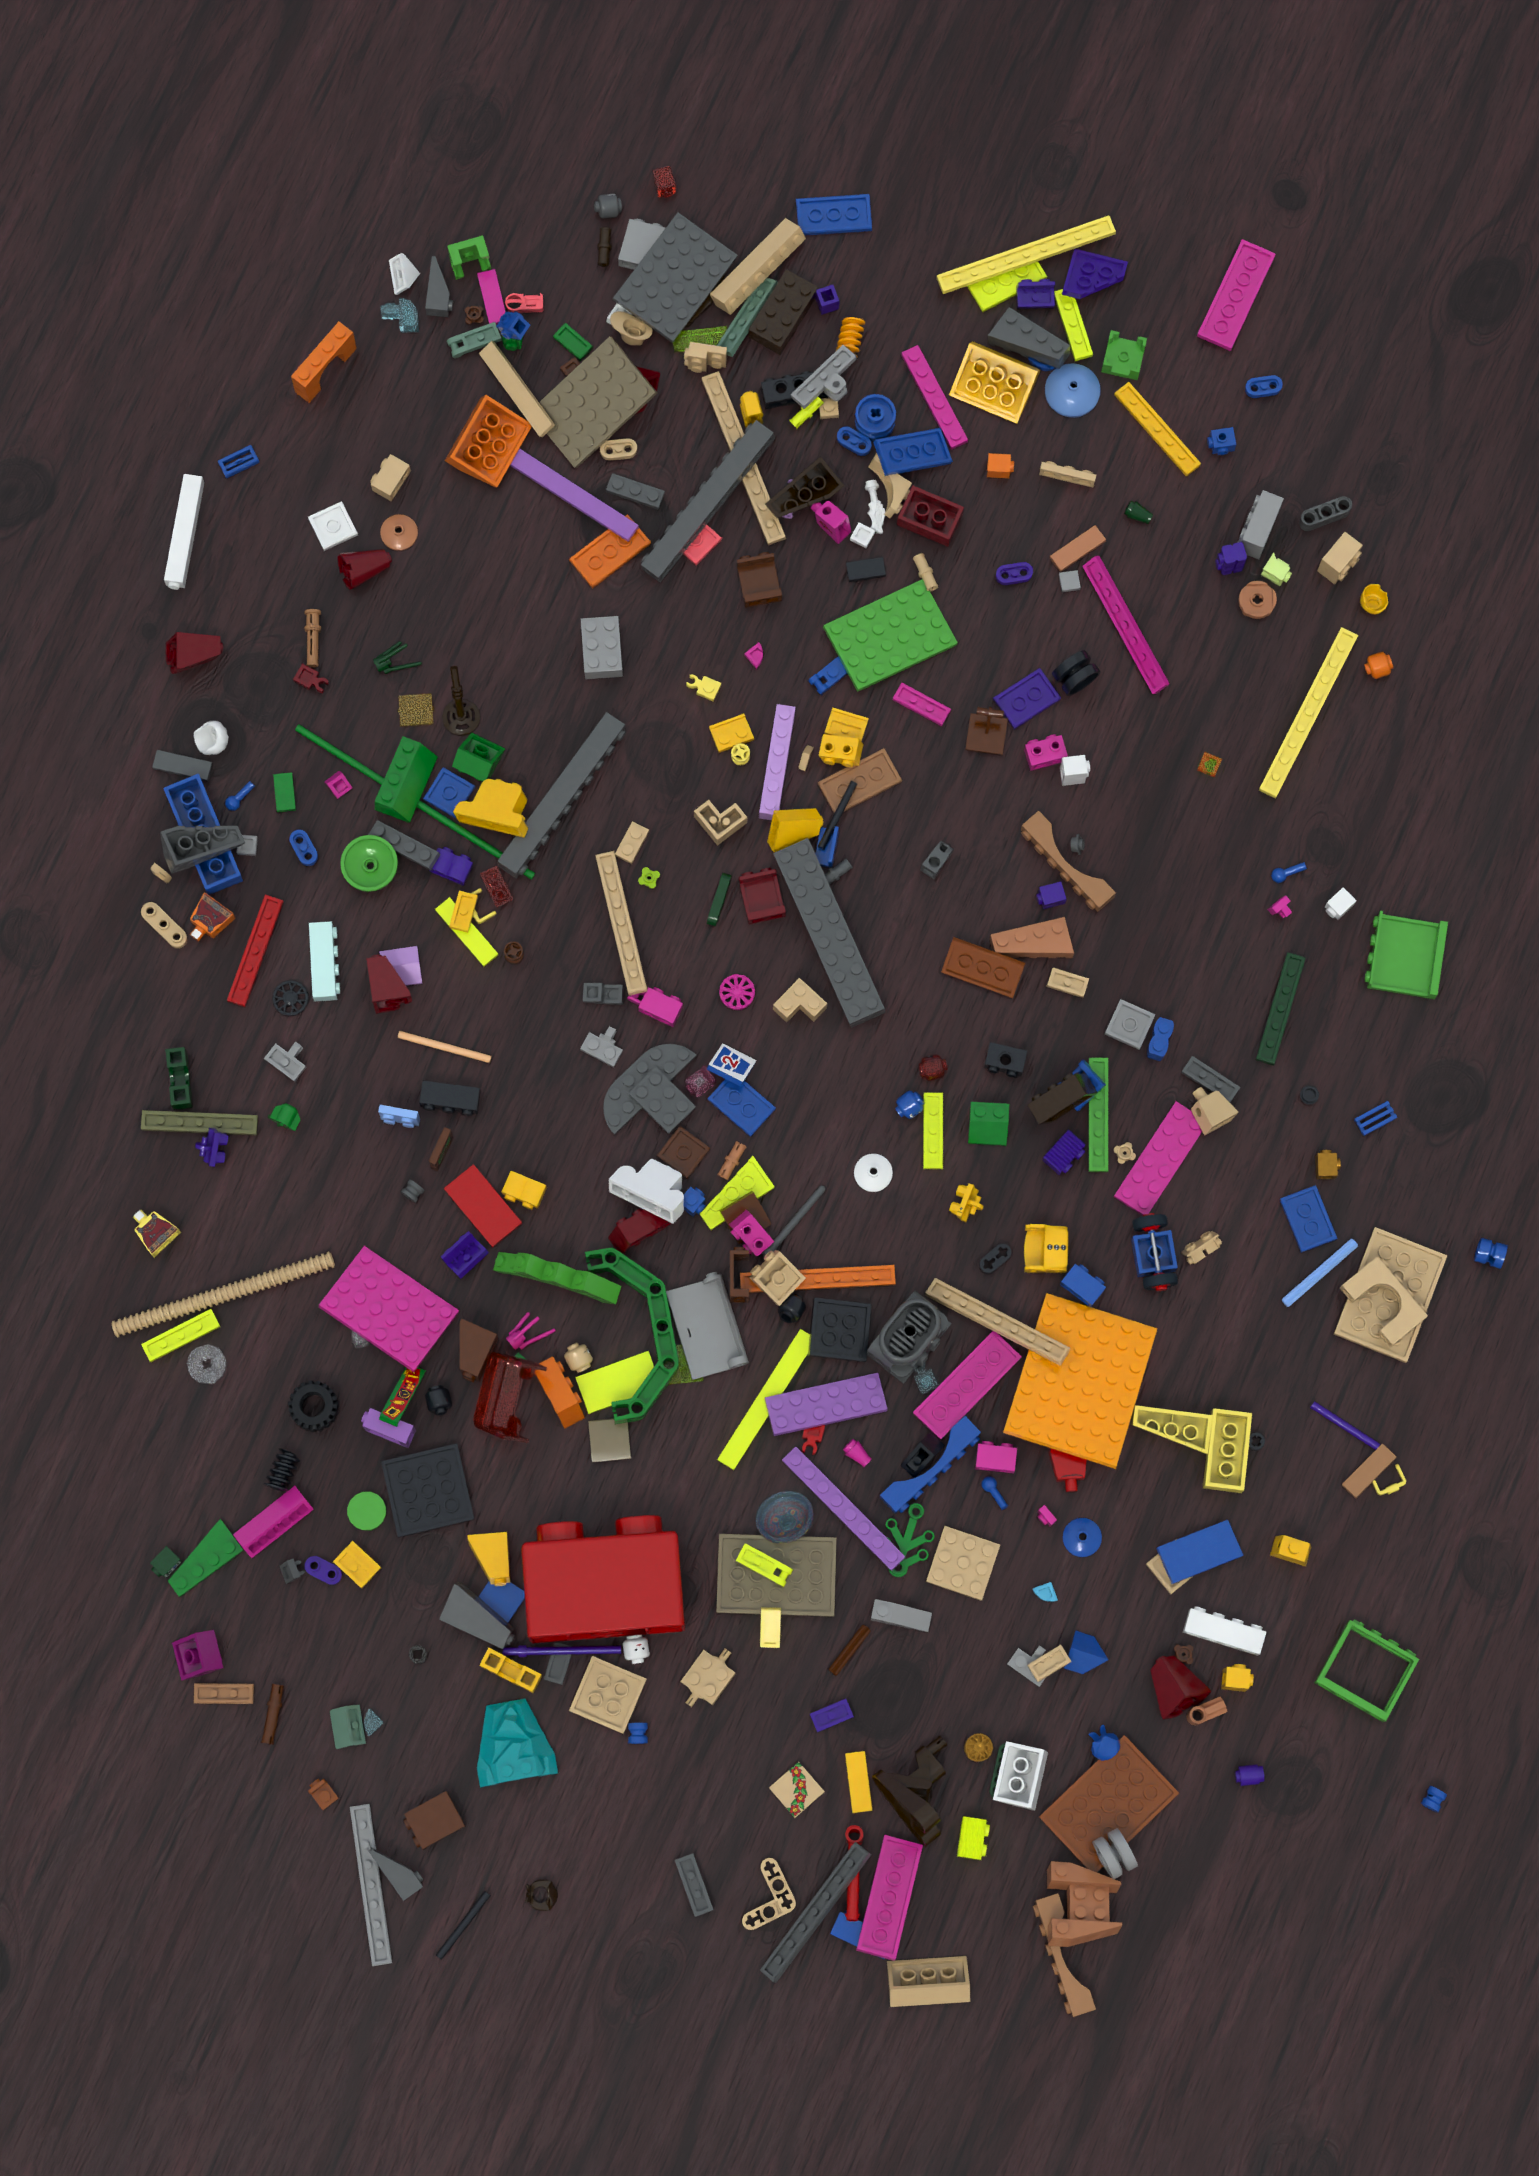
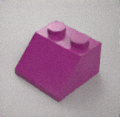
M214 1630L194 1633L172 1642L181 1681L209 1674L223 1668Z

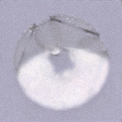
M204 1345L195 1348L190 1353L187 1367L195 1381L202 1384H214L224 1375L227 1361L219 1348L213 1345ZM209 1359L212 1366L205 1370L203 1369L204 1365L202 1362H206Z

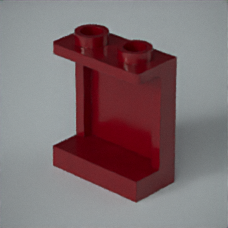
M765 868L760 870L759 873L754 874L753 872H746L739 877V885L749 925L786 917L776 869Z

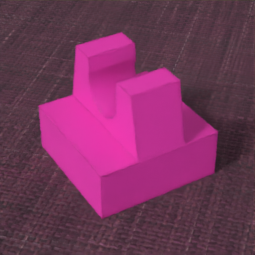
M1286 895L1278 899L1267 909L1272 915L1278 913L1282 918L1292 913L1287 906L1290 900Z

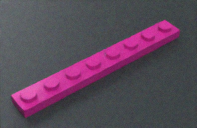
M1095 556L1084 564L1083 568L1152 694H1157L1170 683L1100 556Z

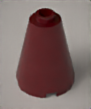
M384 549L343 552L337 556L340 573L343 572L345 576L343 581L349 590L358 587L389 568L392 562L389 552H386Z

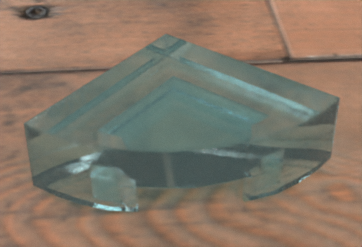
M371 1708L367 1711L364 1718V1728L369 1737L384 1724Z

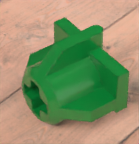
M287 1103L275 1106L272 1113L267 1117L276 1122L278 1127L283 1126L291 1131H295L300 1122L298 1110Z

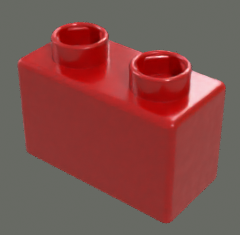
M656 1515L619 1518L615 1521L616 1535L584 1537L583 1523L575 1521L538 1525L536 1527L537 1541L525 1542L521 1547L527 1636L530 1642L544 1643L685 1631L677 1533L675 1531H663L662 1518Z

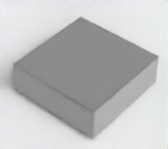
M1078 570L1059 573L1061 592L1080 590Z
M242 835L245 844L237 847V855L256 856L258 837Z

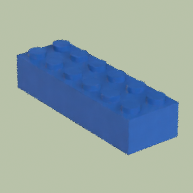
M199 774L163 788L179 826H220ZM231 850L195 865L208 895L243 881Z

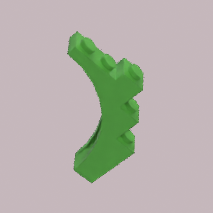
M498 1252L493 1268L498 1273L541 1281L609 1304L617 1303L621 1289L620 1285L591 1272L575 1270L564 1264L545 1261L527 1253L512 1254Z

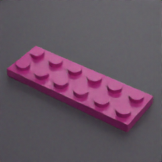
M1243 239L1241 240L1197 337L1226 350H1232L1275 258V253Z
M1177 1101L1174 1103L1115 1193L1114 1198L1142 1216L1149 1214L1202 1133L1191 1110Z
M992 1331L915 1409L913 1414L941 1440L1022 1356L998 1333Z
M884 1835L856 1951L893 1961L896 1960L923 1845Z

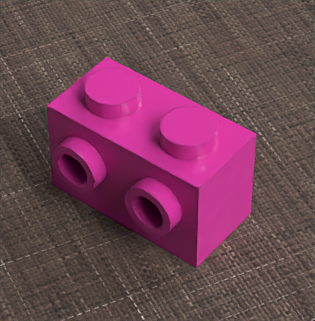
M1049 735L1045 740L1038 741V739L1027 742L1024 748L1030 771L1061 763L1063 757H1068L1062 735Z
M745 1210L729 1224L733 1229L731 1234L737 1240L741 1238L745 1243L742 1247L745 1250H749V1255L753 1253L757 1257L774 1243L773 1239L748 1210Z

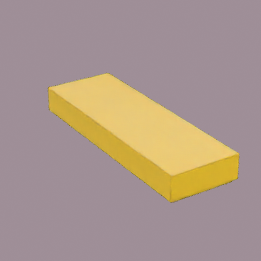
M865 1751L845 1753L852 1813L872 1811Z

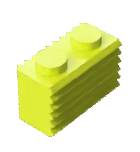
M962 1817L957 1857L981 1860L982 1856H986L987 1845L983 1843L984 1836L988 1837L990 1825L986 1824L987 1820Z

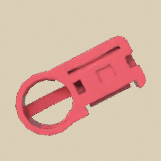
M512 293L506 297L505 306L508 312L513 313L543 312V295L540 293V296H524L523 294ZM509 303H521L520 307L516 309L508 306Z

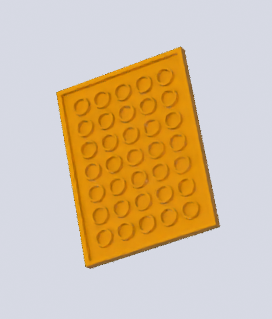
M1046 1293L1035 1330L1070 1347V1352L1060 1366L1028 1350L1003 1433L1116 1469L1157 1328Z

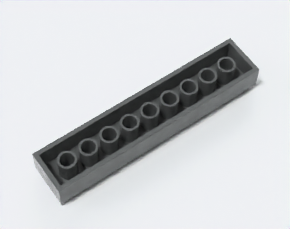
M806 838L773 853L850 1027H855L886 1013L809 839Z

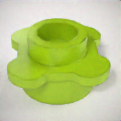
M645 867L642 869V876L638 879L640 885L653 889L656 887V881L660 877V873Z

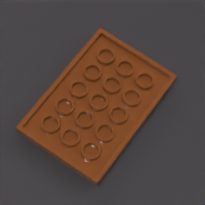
M1125 1735L1119 1739L1120 1750L1113 1758L1096 1761L1039 1816L1043 1823L1086 1869L1098 1872L1103 1865L1097 1856L1092 1841L1102 1836L1111 1846L1108 1840V1832L1118 1828L1128 1843L1179 1794Z

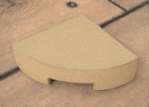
M809 745L805 747L799 763V769L806 770L814 747Z
M156 863L152 865V873L164 882L169 883L172 877Z

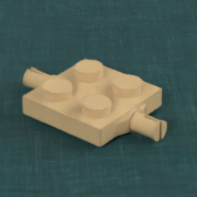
M724 1648L719 1657L712 1656L705 1650L702 1651L680 1681L692 1692L685 1702L692 1707L698 1698L706 1700L711 1705L716 1702L736 1674L725 1664L726 1659L731 1654L730 1651Z

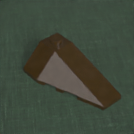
M819 457L765 505L776 518H780L831 498L844 484L826 462Z

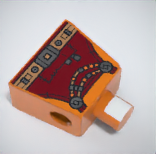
M204 893L190 918L192 924L196 926L190 935L197 941H200L205 933L211 938H215L235 919L234 913Z

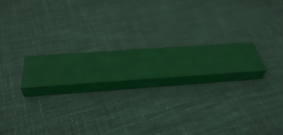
M1289 952L1286 954L1256 1056L1257 1061L1270 1065L1275 1064L1306 957Z

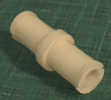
M921 553L914 556L913 560L919 570L918 575L923 579L927 591L936 590L938 584L934 579L933 569L929 567L925 555Z

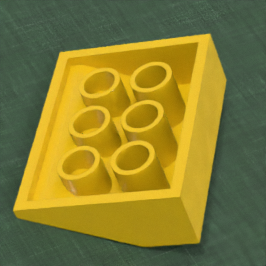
M972 341L969 343L949 396L1017 424L1034 388L1040 369Z

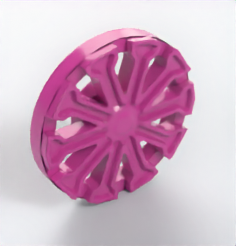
M734 974L723 980L719 989L722 1003L733 1010L747 1008L755 997L754 984L744 975ZM738 978H741L742 980L738 985ZM734 979V985L729 980ZM747 981L749 984L743 987L744 983ZM750 988L752 989V992H747V991H745V990H748V989H750ZM745 996H750V1000H747ZM741 999L745 1002L744 1005H741ZM736 1000L737 1005L733 1006V1002Z

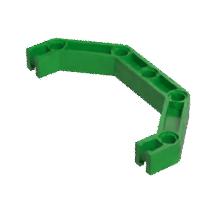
M614 1248L585 1252L586 1263H589L587 1264L588 1272L593 1274L610 1272L647 1298L658 1362L631 1399L611 1402L612 1412H616L617 1408H628L629 1413L617 1417V1413L613 1414L615 1425L639 1421L647 1415L678 1371L679 1361L665 1285L659 1278ZM607 1256H614L616 1261L608 1263L605 1259ZM589 1259H602V1264L591 1266ZM657 1286L661 1291L658 1294H653L650 1289ZM665 1324L668 1328L665 1331H659L657 1326ZM666 1361H671L674 1363V1367L667 1369L663 1364ZM639 1405L643 1410L640 1413H634L632 1407Z

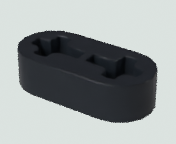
M1007 1244L997 1245L980 1260L979 1269L984 1274L995 1272L1010 1259L1011 1248ZM999 1249H1006L1007 1257L1001 1256L997 1259L996 1256L999 1254ZM994 1259L995 1262L991 1265L992 1269H984V1261L990 1262Z

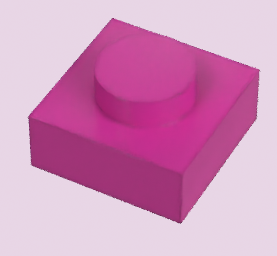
M1045 1505L1038 1510L1039 1516L1037 1517L1044 1525L1048 1524L1051 1527L1057 1521Z

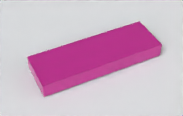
M493 269L477 273L489 324L495 322L497 325L501 316L505 314V308L496 271Z
M904 683L900 684L892 699L940 726L944 724L951 711L949 707Z

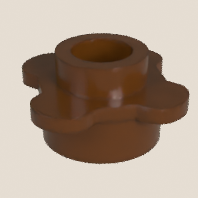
M481 306L466 307V323L472 324L477 322L481 324L484 321L482 317L483 308Z
M1176 1645L1174 1647L1175 1657L1182 1663L1191 1664L1193 1662V1647L1191 1645Z

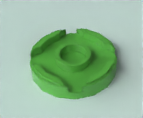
M361 1492L350 1500L347 1507V1515L350 1522L357 1529L371 1531L378 1528L384 1522L386 1505L379 1495L373 1492Z

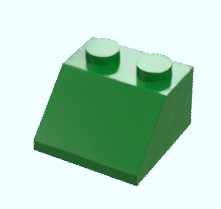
M471 733L458 748L452 767L462 773L473 776L478 781H484L489 779L494 773L505 748Z
M971 1102L968 1144L1006 1146L1009 1104Z

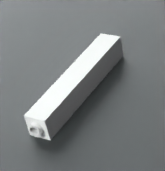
M184 474L164 577L166 586L171 589L185 588L204 488L202 476Z

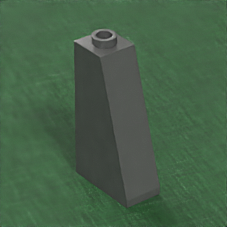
M458 1581L454 1584L439 1620L501 1649H504L507 1645L510 1646L515 1637L512 1634L515 1628L462 1582Z

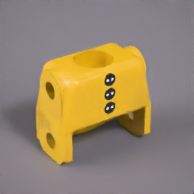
M1045 1224L1026 1225L1024 1272H1067L1068 1227Z

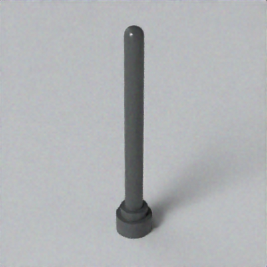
M820 1185L773 1240L774 1243L761 1253L763 1256L769 1251L774 1252L777 1250L778 1246L825 1192V1186Z

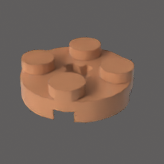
M1263 581L1248 583L1241 590L1238 598L1242 613L1254 619L1269 616L1275 608L1277 601L1275 591ZM1255 596H1259V599H1262L1263 602L1256 604L1252 599H1255Z

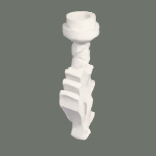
M869 480L866 482L865 490L869 491L871 500L868 504L870 510L867 512L872 520L870 528L878 534H883L882 525L885 518V508H883V504H881L877 497L876 490L879 488L877 480Z

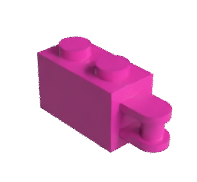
M648 987L647 992L627 997L629 1001L639 1005V1012L671 1027H674L683 1009L681 999L673 995L670 997L666 996L661 989L656 987L653 989ZM639 995L644 996L642 1001L638 1000Z

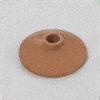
M398 514L384 521L380 534L383 543L388 548L402 551L410 548L415 543L418 529L410 517ZM397 528L402 529L400 533L395 532Z

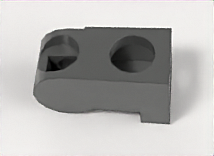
M941 840L922 863L920 871L934 880L954 849Z

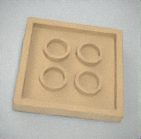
M944 1526L926 1582L982 1601L1000 1544Z
M592 1656L569 1711L624 1734L647 1679Z

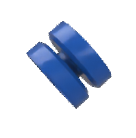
M879 394L868 395L860 400L855 413L857 432L868 437L870 441L886 438L891 435L896 419L895 406L891 400Z

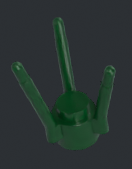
M401 641L373 659L379 673L384 671L385 674L391 671L422 665V662L389 668L392 665L389 658L408 646L407 643L400 646L402 644Z

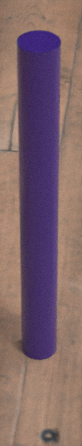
M1315 1401L1311 1405V1409L1376 1450L1379 1447L1380 1443Z

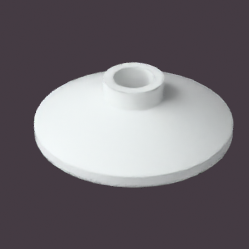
M879 1154L863 1156L856 1163L854 1169V1177L857 1184L869 1192H877L886 1188L893 1174L889 1161ZM872 1168H875L877 1170V1173L875 1175H872L870 1173V1170Z

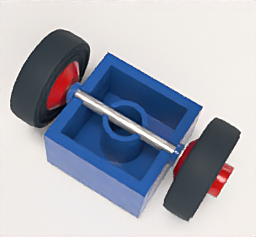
M1149 1213L1134 1219L1132 1223L1134 1231L1148 1232V1234L1135 1235L1131 1239L1137 1277L1149 1276L1143 1279L1144 1289L1164 1291L1168 1287L1177 1285L1178 1278L1176 1273H1170L1176 1272L1178 1268L1171 1230L1155 1231L1168 1225L1166 1215Z

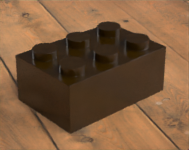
M1078 1072L1073 1075V1073H1070L1063 1078L1064 1081L1062 1083H1055L1048 1087V1092L1043 1095L1040 1093L1034 1096L1028 1106L1039 1124L1052 1123L1096 1095L1098 1092L1087 1074H1079Z

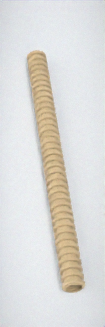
M328 1251L325 1255L322 1253L319 1257L318 1255L315 1258L310 1257V1260L304 1259L303 1262L298 1261L297 1264L292 1263L291 1266L288 1264L285 1268L283 1266L280 1267L281 1269L279 1270L275 1268V1271L269 1270V1273L263 1272V1275L257 1274V1277L252 1276L251 1279L247 1277L244 1281L241 1279L238 1283L235 1281L234 1284L223 1285V1288L217 1287L216 1290L211 1289L210 1292L207 1290L204 1294L202 1292L199 1293L198 1296L194 1294V1297L188 1296V1299L182 1298V1301L176 1300V1303L170 1302V1305L166 1303L163 1307L160 1305L157 1309L154 1307L151 1311L148 1309L147 1312L142 1311L141 1314L136 1313L135 1316L130 1315L129 1318L124 1317L123 1320L118 1319L117 1322L114 1320L111 1323L114 1334L118 1338L121 1334L124 1336L127 1332L130 1334L131 1331L134 1330L136 1332L139 1328L140 1330L143 1327L149 1328V1325L154 1326L155 1323L160 1324L161 1321L166 1322L167 1319L170 1321L173 1317L177 1319L178 1316L189 1315V1312L201 1311V1308L207 1309L208 1306L211 1308L214 1304L217 1306L219 1305L218 1303L221 1302L223 1304L226 1300L229 1302L232 1298L236 1300V1297L242 1298V1295L247 1296L248 1293L253 1294L254 1291L259 1292L260 1289L264 1291L267 1287L270 1289L271 1286L276 1287V1284L288 1283V1280L294 1281L295 1278L298 1280L301 1276L304 1278L307 1274L310 1276L313 1272L316 1274L319 1270L320 1272H323V1269L329 1270V1267L334 1268L335 1266L332 1254Z

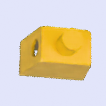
M1286 1535L1276 1536L1270 1556L1306 1567L1311 1545L1308 1542Z

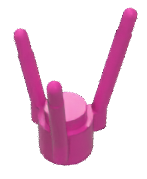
M527 1312L515 1328L508 1333L509 1336L506 1339L515 1350L519 1347L522 1350L527 1345L554 1333L556 1330L551 1329L524 1342L526 1338L523 1334L539 1320L537 1316L520 1331L519 1328L530 1316V1313Z

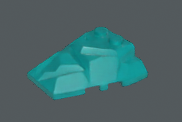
M526 1699L486 1705L477 1763L480 1788L531 1777L558 1774L555 1753Z

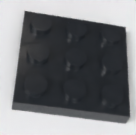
M814 1297L808 1356L866 1362L871 1304Z

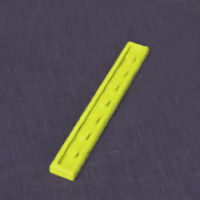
M802 1329L799 1330L717 1459L719 1462L732 1470L736 1468L769 1416L765 1397L783 1394L808 1355L810 1334Z

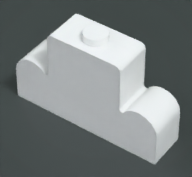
M650 1159L638 1173L631 1166H622L609 1178L610 1193L672 1224L684 1212V1195L680 1191L682 1189V1174L670 1166Z

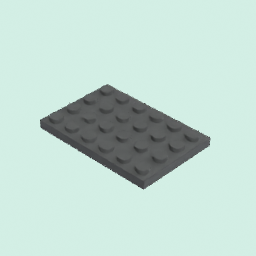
M677 213L615 294L613 301L673 343L737 259L738 255L683 215Z

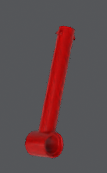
M852 1825L847 1828L845 1836L849 1850L854 1842L861 1845L864 1837L863 1830L859 1826ZM857 1832L860 1838L858 1840H851L849 1835ZM860 1871L847 1887V1912L845 1914L847 1921H858L860 1916L858 1914Z

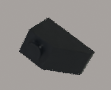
M930 1432L900 1466L913 1478H916L945 1445Z

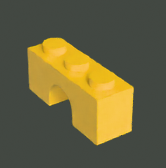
M488 1648L480 1663V1667L531 1693H534L542 1678V1674L507 1658L491 1648Z

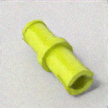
M817 397L805 409L800 407L801 410L789 421L798 429L802 423L813 416L812 414L824 402Z

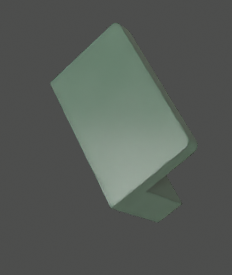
M360 1705L343 1706L330 1710L336 1749L366 1744Z

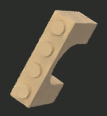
M1377 1256L1345 1282L1340 1289L1352 1303L1374 1287H1384L1395 1294L1399 1304L1398 1313L1392 1321L1378 1332L1385 1343L1392 1347L1426 1319L1428 1315L1426 1314V1308L1413 1299L1414 1294L1408 1288L1405 1289L1401 1285L1402 1281L1399 1276L1390 1272L1387 1262L1383 1258L1379 1259Z

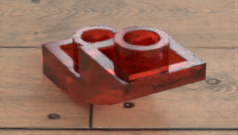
M497 865L479 873L496 908L514 900Z

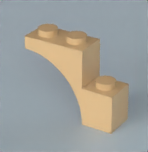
M876 453L868 467L879 476L885 486L888 500L884 515L891 518L894 513L898 514L903 507L901 501L907 499L910 492L909 487L912 483L899 474L885 476Z

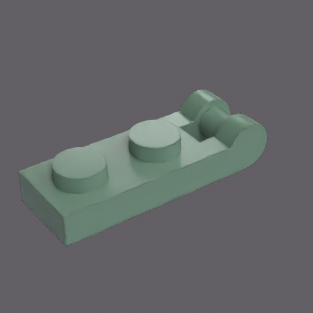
M493 322L447 339V344L452 349V357L459 358L463 354L486 347L491 341L497 343L502 341L496 323ZM463 342L464 346L458 347V343Z

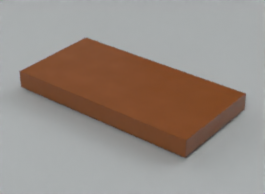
M953 937L941 972L1013 998L1025 963Z

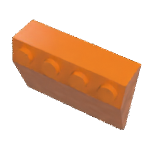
M484 395L479 399L445 461L458 470L497 488L532 426L527 420L488 395Z

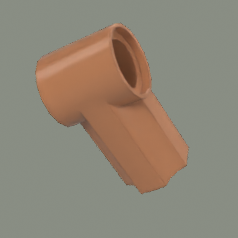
M1220 1696L1193 1707L1187 1712L1186 1717L1191 1725L1196 1726L1227 1713L1224 1700ZM1193 1711L1200 1712V1721L1194 1720L1192 1716Z

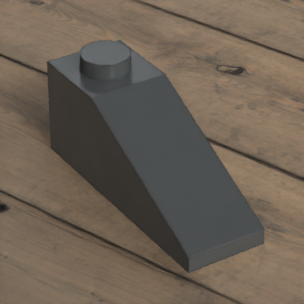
M432 256L425 306L426 315L449 317V311H453V300L450 299V293L436 256Z
M373 1848L369 1849V1853L403 1901L423 1887L421 1883L423 1878L417 1870L413 1872L410 1867Z

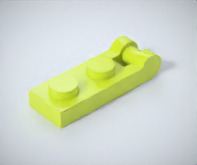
M746 1543L736 1559V1562L782 1587L785 1586L787 1583L785 1581L786 1578L793 1571L792 1568ZM776 1568L781 1570L779 1577L774 1575Z

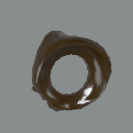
M538 1880L530 1886L526 1884L525 1903L529 1902L532 1908L536 1910H551L558 1898V1892L553 1882ZM538 1887L547 1889V1900L543 1903L536 1902L533 1897V1893Z

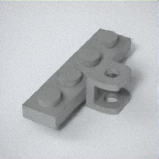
M842 345L791 394V398L804 409L823 391L832 400L839 401L847 394L846 382L840 375L857 359L856 355Z

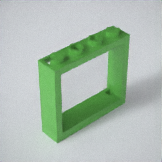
M1355 1619L1353 1621L1349 1620L1314 1683L1381 1722H1385L1419 1659L1415 1657L1416 1654L1411 1650L1406 1649L1404 1651L1399 1648L1397 1642L1381 1638L1382 1634L1374 1629H1371V1631L1367 1630L1362 1622H1358ZM1350 1630L1408 1662L1383 1710L1325 1678Z

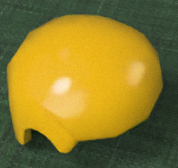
M1379 584L1366 586L1360 596L1362 608L1374 615L1383 612L1389 603L1387 592H1384Z

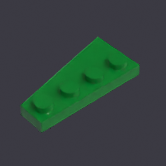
M220 1519L168 1582L177 1595L182 1597L244 1550Z

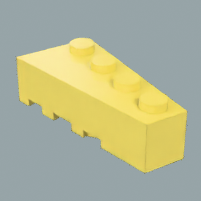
M1135 1405L1131 1425L1208 1454L1213 1415Z

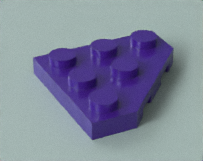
M1074 249L1062 295L1082 299L1121 282L1124 279L1128 262Z

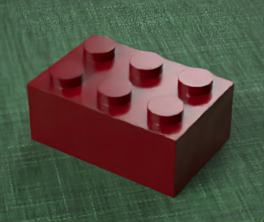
M912 485L898 516L897 525L948 547L963 516L964 507Z

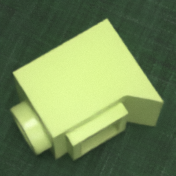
M1273 553L1263 568L1261 575L1281 586L1283 581L1287 583L1292 573L1289 571V564L1279 558L1276 559Z

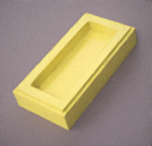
M761 1607L760 1647L780 1648L781 1608Z

